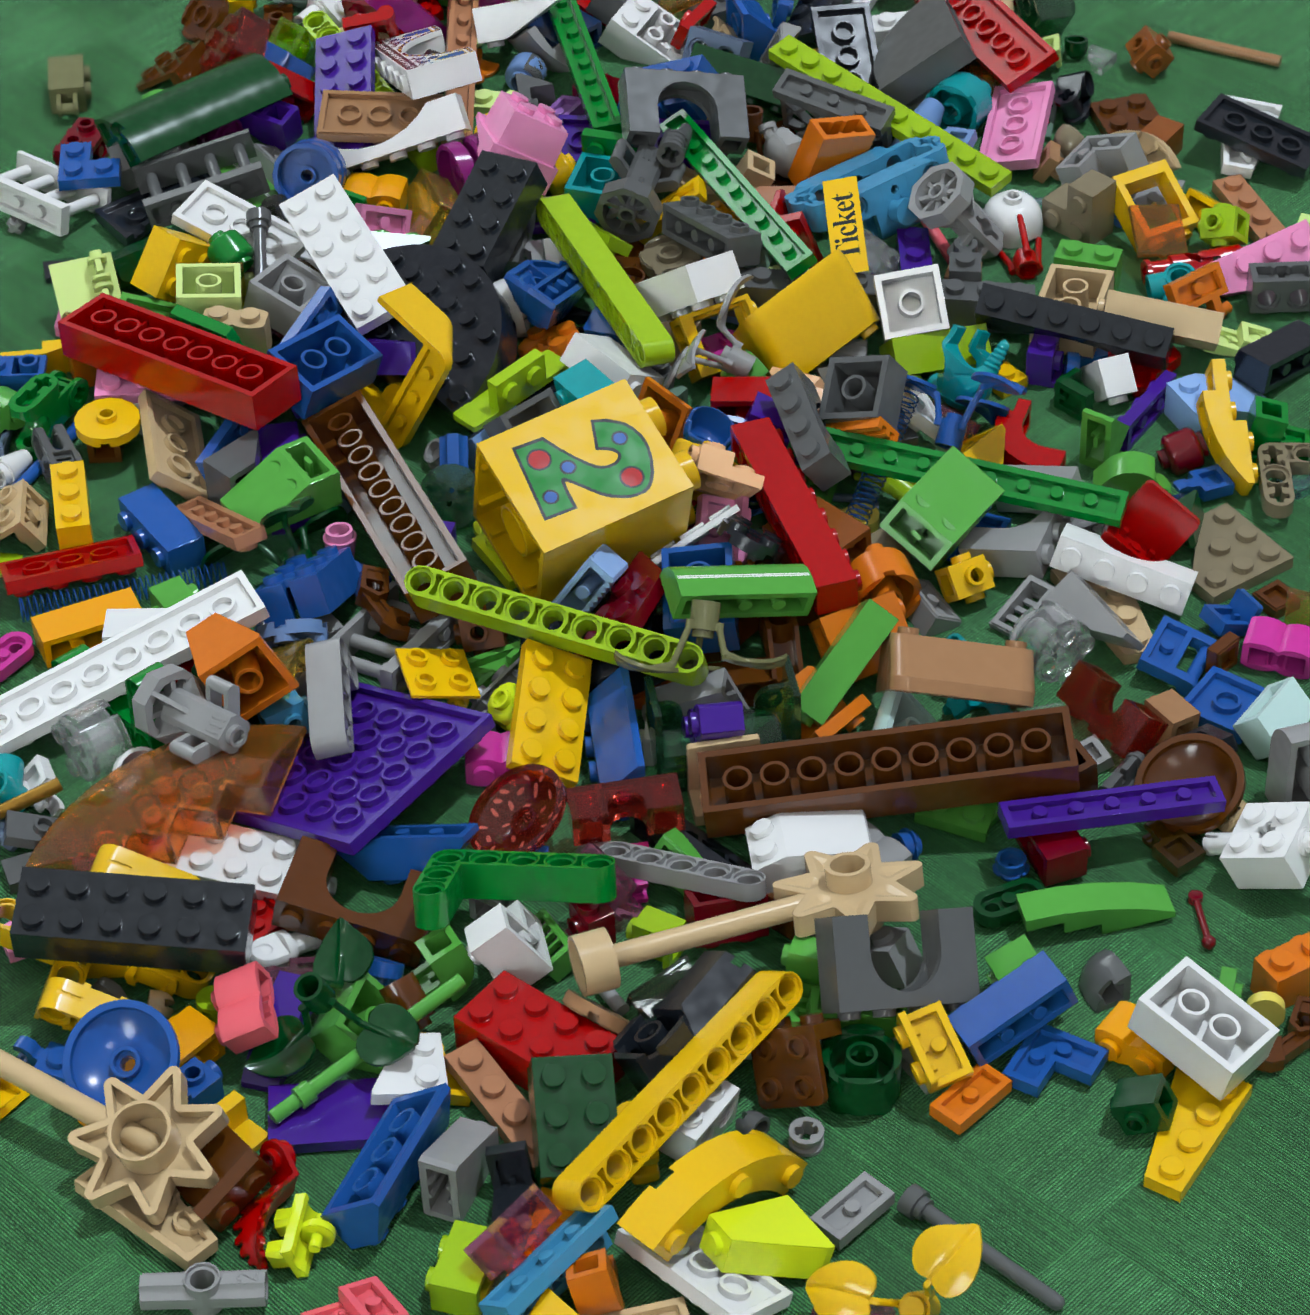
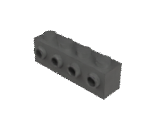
M682 196L680 201L663 203L662 234L706 258L733 250L738 268L760 264V252L763 248L761 233L750 228L749 224L733 219L732 215L716 210L715 206L699 201V198L696 196Z

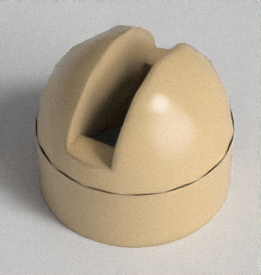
M149 989L147 1004L158 1010L167 1019L170 1018L174 1010L166 1006L175 1004L172 996L161 990Z

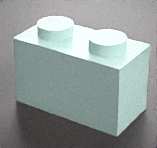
M1293 676L1269 684L1232 727L1257 761L1269 757L1271 737L1274 730L1307 723L1310 720V699Z

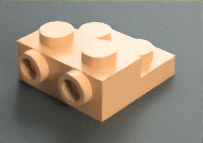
M709 441L699 446L692 444L689 447L688 454L695 462L701 478V487L696 491L735 500L740 496L750 498L762 490L765 476L756 474L755 470L749 466L735 465L734 467L735 453L725 450L726 447L724 445Z

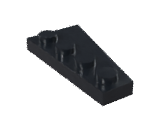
M208 173L191 178V181L194 183L210 176ZM178 182L161 188L162 192L179 188L180 184ZM139 190L95 209L96 221L125 247L138 242L152 231L142 202L143 199L151 197L150 192L141 195Z

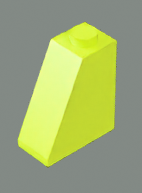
M789 1195L709 1214L699 1247L722 1273L809 1279L816 1270L829 1264L835 1249V1245Z

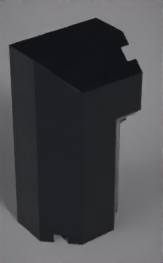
M704 951L662 1003L651 1009L654 1016L646 1020L642 1015L631 1019L614 1039L613 1046L618 1052H614L616 1061L638 1093L756 974L752 967L745 963L740 968L731 963L735 956L727 951Z

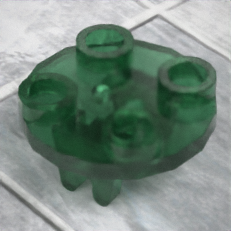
M443 464L431 470L422 480L420 486L443 521L456 522V530L470 527L476 521L473 516L475 474L469 468L458 464ZM451 488H454L453 493H450ZM452 501V505L448 507V502Z

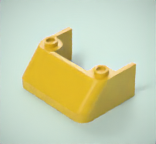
M412 283L379 296L377 302L411 332L423 346L402 383H392L383 392L373 383L360 389L397 449L410 443L453 365L452 323L449 317Z

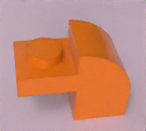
M605 1248L582 1254L566 1270V1282L578 1315H603L624 1309V1301L619 1289L618 1268L613 1254L607 1255Z

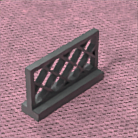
M789 68L785 69L772 90L773 98L780 100L783 124L788 128L803 131L806 130L810 119L862 115L876 134L870 149L875 148L874 144L888 148L893 141L891 121L896 115L895 107ZM795 114L800 120L793 118L792 115Z

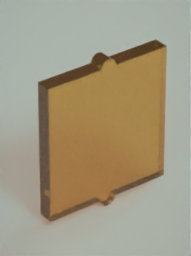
M1152 202L1151 205H1130L1128 207L1138 258L1159 257L1163 260L1169 255L1188 253L1179 204H1157Z

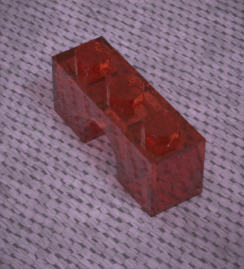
M1078 660L1056 696L1066 706H1069L1071 716L1078 720L1084 719L1089 723L1087 729L1092 734H1096L1102 740H1109L1112 743L1110 749L1118 756L1125 759L1128 753L1139 751L1146 757L1149 749L1155 747L1169 725L1147 706L1126 698L1118 710L1113 712V701L1122 685L1100 667Z
M676 772L565 788L567 815L574 846L611 841L610 826L615 820L622 817H635L642 820L646 825L648 835L666 833L675 827L679 831L685 830L684 802Z

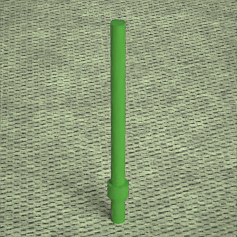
M459 974L454 975L407 1011L418 1022L465 988L466 983ZM357 1049L351 1050L309 1082L304 1080L291 1089L292 1094L268 1111L272 1121L277 1125L300 1107L306 1109L318 1100V1094L361 1064L364 1060L360 1058Z

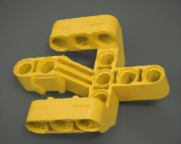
M103 844L99 848L89 871L200 880L188 872L115 844ZM0 899V918H7L12 922L16 899ZM0 923V946L13 950L10 938L11 925L7 926ZM36 959L52 965L33 1018H41L51 1024L62 1026L64 1030L72 1031L77 1022L93 1008L106 1002L129 999L123 996L119 999L91 988L92 984L85 982L86 979L100 978L102 976L108 978L124 977L126 982L132 986L139 982L167 992L171 996L175 994L187 999H196L197 993L209 985L215 973L191 971L197 973L201 980H195L187 974V970Z

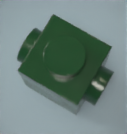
M1162 1073L1121 1078L1118 1080L1114 1096L1110 1100V1111L1112 1117L1118 1121L1126 1136L1169 1131L1178 1099Z

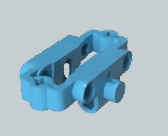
M927 136L923 138H909L888 148L881 146L872 148L798 183L794 191L784 197L788 214L802 211L812 232L828 231L822 182L857 176L863 226L873 240L880 242L895 235L897 229L909 228L921 221L908 208L912 186L930 167L949 162L946 145L941 143L938 136Z

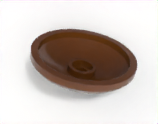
M1187 733L1169 738L1153 748L1140 764L1134 785L1215 775L1226 799L1225 812L1160 820L1171 833L1182 829L1187 835L1195 836L1216 829L1235 813L1245 793L1246 776L1239 756L1226 742L1208 734Z

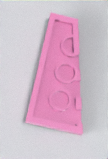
M1307 220L1300 221L1212 261H1219L1229 292L1221 295L1220 298L1246 293L1249 263L1310 261V226Z

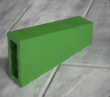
M870 598L861 602L789 704L790 707L796 710L793 716L809 728L812 724H815L817 727L822 726L899 619Z

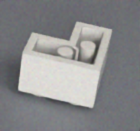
M518 900L508 907L499 903L464 928L468 944L465 949L468 952L469 958L476 965L482 964L485 966L493 979L505 970L531 986L553 970L541 921Z

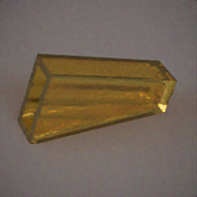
M420 168L407 189L408 210L412 211L410 232L430 236L429 245H433L458 195L448 179L424 168Z

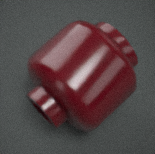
M1184 427L1164 435L1160 442L1161 450L1156 451L1162 469L1169 468L1175 476H1182L1189 471L1203 467L1205 457L1209 456L1207 445L1200 431L1194 432L1189 427Z

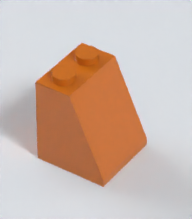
M215 612L186 631L198 677L205 684L208 676L216 675L239 686L240 717L245 720L250 719L299 687L298 681L260 634ZM222 695V706H223V707H224V695Z

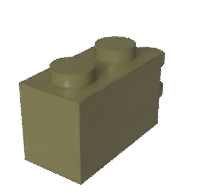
M83 54L48 57V92L52 115L58 114V117H63V115L75 114L77 116L80 115V112L88 111L87 99H92V75L90 65H84Z

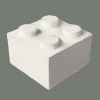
M938 264L874 275L873 283L884 343L891 338L950 329Z

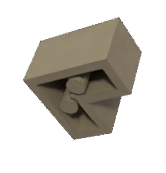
M1091 169L1071 184L1064 183L1042 199L1043 225L1072 240L1097 244L1113 232L1116 180Z

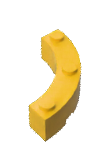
M736 1130L724 1133L702 1143L674 1162L669 1167L674 1173L657 1189L649 1185L628 1208L617 1224L665 1261L669 1262L673 1255L679 1253L684 1248L688 1238L707 1220L709 1214L719 1211L727 1204L744 1195L757 1191H774L785 1196L789 1189L794 1188L800 1182L804 1174V1168L808 1163L764 1132L751 1130L749 1134H742Z

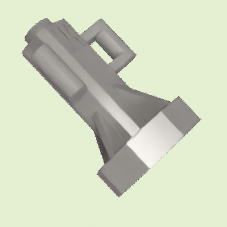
M953 162L930 167L912 186L908 208L929 229L938 227L951 228L958 235L956 239H960V245L970 246L972 239H976L978 241L977 252L982 253V259L997 256L1003 248L1004 233L974 201L973 189L975 183ZM954 242L947 249L948 255L949 252H953Z
M170 663L146 673L132 698L135 727L154 739L169 745L171 753L193 764H199L220 751L232 755L238 752L239 748L247 740L250 724L247 720L240 717V688L216 675L208 676L204 686V683L198 677ZM222 695H224V708H222Z

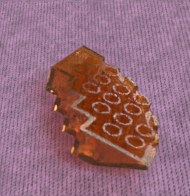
M283 724L250 725L247 740L239 748L238 752L230 755L220 751L198 764H193L169 751L170 743L142 754L109 773L70 804L36 845L25 867L90 871L96 854L103 844H115L159 862L177 864L189 835L224 840L236 811L271 816L307 732L306 727Z

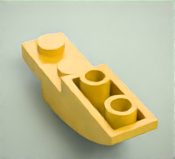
M1211 359L1205 371L1207 390L1202 391L1196 402L1199 423L1206 444L1216 464L1235 483L1234 489L1241 496H1247L1253 485L1258 482V466L1256 463H1252L1251 452L1254 450V436L1252 432H1248L1247 420H1236V403L1230 400L1229 393L1232 389V373L1230 370H1226L1225 359Z

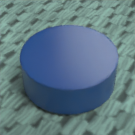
M1067 351L1063 375L1075 367L1080 369L1081 355L1078 352Z

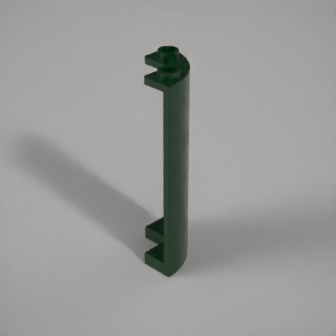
M251 52L96 119L94 123L106 147L110 148L119 144L131 168L277 101H283L293 93L290 81L284 73L280 74L276 67L261 54Z

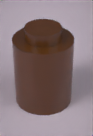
M413 971L379 990L385 1003L397 1004L406 1010L426 997ZM435 1010L417 1022L419 1030L432 1024L429 1016L434 1014Z

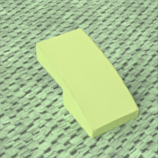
M1241 321L1237 330L1222 327L1219 343L1215 351L1204 349L1203 351L1235 357L1240 348L1272 333V329Z

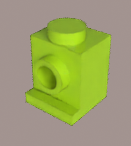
M646 905L638 917H633L630 920L626 929V938L634 939L687 924V920ZM685 950L654 959L662 962L664 970L670 971Z

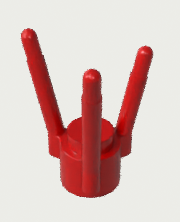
M1018 214L1017 221L1022 247L1016 250L1012 261L1003 250L1000 251L998 256L1007 266L1010 275L1017 274L1020 279L1030 280L1044 270L1042 266V238H1036L1035 251L1032 250L1029 245L1023 215Z

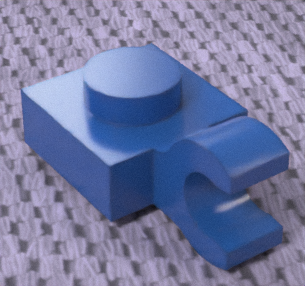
M1216 464L1189 471L1188 479L1174 481L1172 486L1179 494L1173 495V497L1179 500L1191 491L1197 490L1203 502L1232 495L1235 483Z
M19 1036L13 1045V1050L20 1052L17 1058L65 1083L62 1070L65 1045L50 1041L46 1049H44L34 1039L27 1036Z

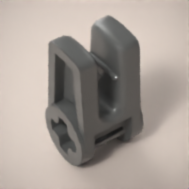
M63 424L53 426L51 434L52 444L43 428H34L32 432L31 444L41 465L44 479L48 484H52L50 464L82 460L79 451L76 450Z

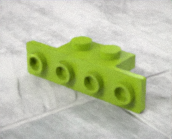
M535 348L487 380L488 389L471 402L453 413L454 420L472 432H478L485 424L522 402L551 382L553 377L569 367L560 361L561 357L551 350L540 352Z

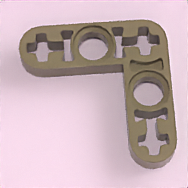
M1269 442L1260 445L1258 448L1256 459L1262 509L1267 516L1282 519L1292 514L1295 499L1292 475H1310V461L1298 458H1310V443ZM1271 459H1274L1276 464H1271ZM1277 478L1283 482H1271L1268 479ZM1280 496V502H1277L1274 497Z

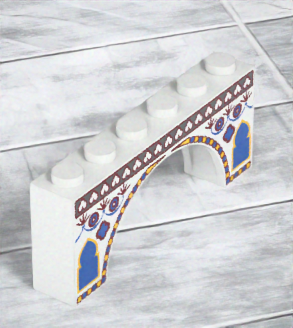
M435 25L375 42V70L383 79L413 100L483 81L476 51L470 47L446 52L442 29ZM428 49L440 52L423 55Z

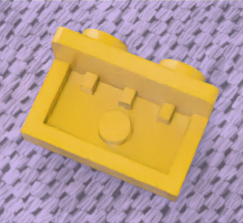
M940 1000L909 1014H906L905 1011L897 1014V1026L893 1028V1032L901 1049L908 1048L914 1062L910 1063V1068L919 1086L925 1084L929 1094L973 1075L974 1070Z

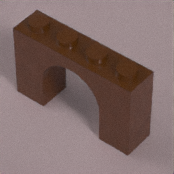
M302 835L277 895L271 924L323 941L333 924L339 917H342L368 939L373 947L374 956L396 961L415 969L418 968L422 953L414 942L432 931L421 930L415 926L412 889L422 872L414 869L410 870L400 898L389 909L377 913L355 912L336 902L327 888L334 872L338 851L326 842Z

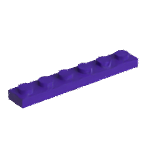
M1214 775L1003 801L998 803L997 814L1007 839L1225 812L1226 799Z

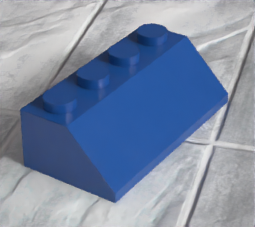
M619 667L589 693L584 733H589V736H584L586 758L593 757V761H588L590 783H597L596 787H592L594 809L601 808L603 823L630 820L629 806L638 799L647 803L645 762L629 670Z
M446 1083L393 1098L320 1216L336 1228V1234L351 1249L368 1245L374 1246L380 1243L389 1232L388 1226L393 1217L406 1204L408 1192L413 1184L420 1179L418 1167L420 1156L445 1132L450 1123L451 1088Z

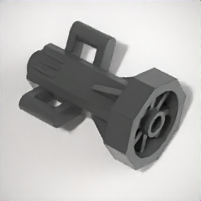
M620 138L617 140L609 162L621 179L605 184L594 214L603 229L623 241L632 243L652 237L663 210V205L656 193L677 190L685 173L686 166L684 163H681L674 168L665 167L657 159V147L642 144L638 146L635 152L626 139Z

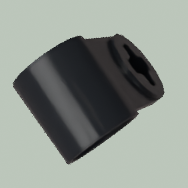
M1088 70L1062 75L1057 78L1054 102L1058 107H1061L1065 124L1076 126L1083 123L1089 116L1091 100L1094 95V82Z

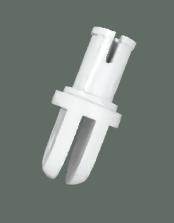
M282 929L253 941L250 963L257 961L272 974L295 965L299 955L318 949L322 940L298 932L290 934Z

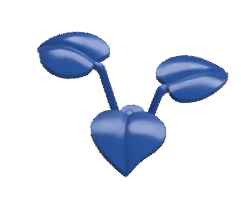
M983 371L974 372L971 379L981 383L974 398L957 396L955 402L967 407L964 415L947 412L946 418H942L940 392L936 390V385L908 374L905 387L927 394L934 399V425L939 426L934 444L947 450L955 446L959 451H961L968 427L967 423L974 411L982 415L991 426L995 424L997 416L1006 417L1009 414L1010 408L993 401L980 399L985 390L993 388L1011 395H1025L1028 389L998 374Z

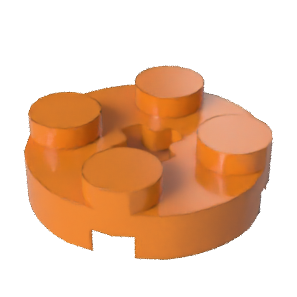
M570 320L552 326L548 330L536 326L528 329V337L519 344L517 349L519 357H523L535 348L540 352L551 350L561 357L574 333H579L575 323Z

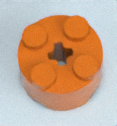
M874 543L869 545L864 553L851 562L852 569L859 571L862 580V590L858 591V604L869 598L872 599L895 591L897 598H900L905 606V619L918 608L921 601L919 595L920 589L922 590L921 584L908 559L900 550L883 547L880 543Z

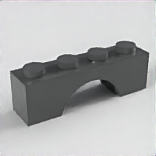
M793 362L765 380L802 472L822 492L850 475L851 471L842 450L833 440L818 414L817 409L820 408L821 400L814 383Z

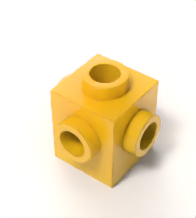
M969 551L950 558L952 565L934 571L947 603L965 599L966 604L985 598L984 591L995 587L993 581L994 571L989 561L985 559L984 554L971 557Z

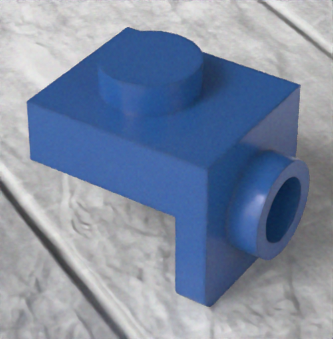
M1237 589L1229 605L1204 604L1199 617L1209 625V630L1219 637L1224 636L1229 631L1237 636H1246L1251 618L1253 616H1260L1263 606L1245 589Z

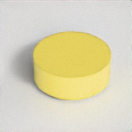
M1261 991L1254 993L1246 1001L1249 1006L1276 1027L1284 1022L1286 1016L1285 1002L1278 994L1270 991Z

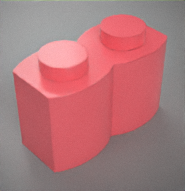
M253 961L214 978V991L211 992V1000L218 1012L215 1034L222 1046H227L237 1055L278 1038L279 1026L274 1008L273 983L270 973L257 961Z

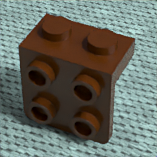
M202 40L191 45L189 42H185L172 53L167 50L159 54L154 59V66L149 67L140 75L142 79L136 87L139 91H142L169 79L176 85L215 68L219 64Z
M823 1012L800 1015V1021L791 1022V1016L786 1015L751 1052L758 1102L761 1108L778 1109L819 1106L828 1101L820 1040L842 1034L840 1018L824 1019Z
M228 1125L200 1150L219 1177L216 1185L212 1189L176 1186L180 1195L193 1207L192 1211L220 1234L277 1173Z

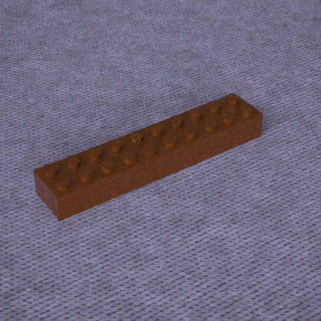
M357 390L301 422L311 441L340 472L341 491L387 569H389L390 574L420 624L440 614L422 609L413 602L404 584L405 575L410 569L422 565L477 580L466 557L361 391ZM431 583L420 585L417 591L426 590ZM455 593L449 601L460 599L463 593Z
M1068 705L697 752L702 809L708 838L746 834V827L753 825L759 819L768 818L777 813L863 810L867 819L1080 792L1079 765Z

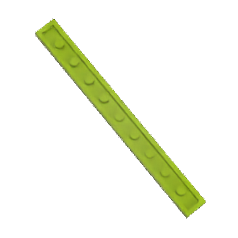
M787 35L768 50L769 60L784 69H792L895 107L896 115L891 121L893 137L900 141L913 137H940L941 143L946 145L949 162L956 164L975 183L974 187L986 195L994 196L1012 181V171L791 35Z

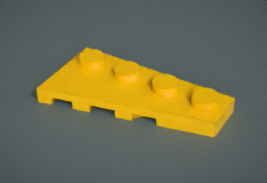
M1176 1067L1171 1089L1178 1099V1104L1170 1130L1157 1132L1144 1175L1143 1187L1180 1203L1251 1097L1253 1085L1242 1081L1225 1098L1219 1101Z

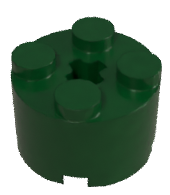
M852 1024L841 1028L842 1034L836 1035L831 1040L829 1037L822 1048L830 1109L837 1114L847 1113L856 1116L888 1114L901 1092L902 1050L899 1042L895 1038L893 1041L886 1036L884 1029L871 1024Z

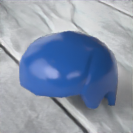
M708 406L695 407L691 410L684 423L683 438L697 444H702L703 441L717 442L726 447L725 450H728L731 445L730 425H734L729 416L718 409Z

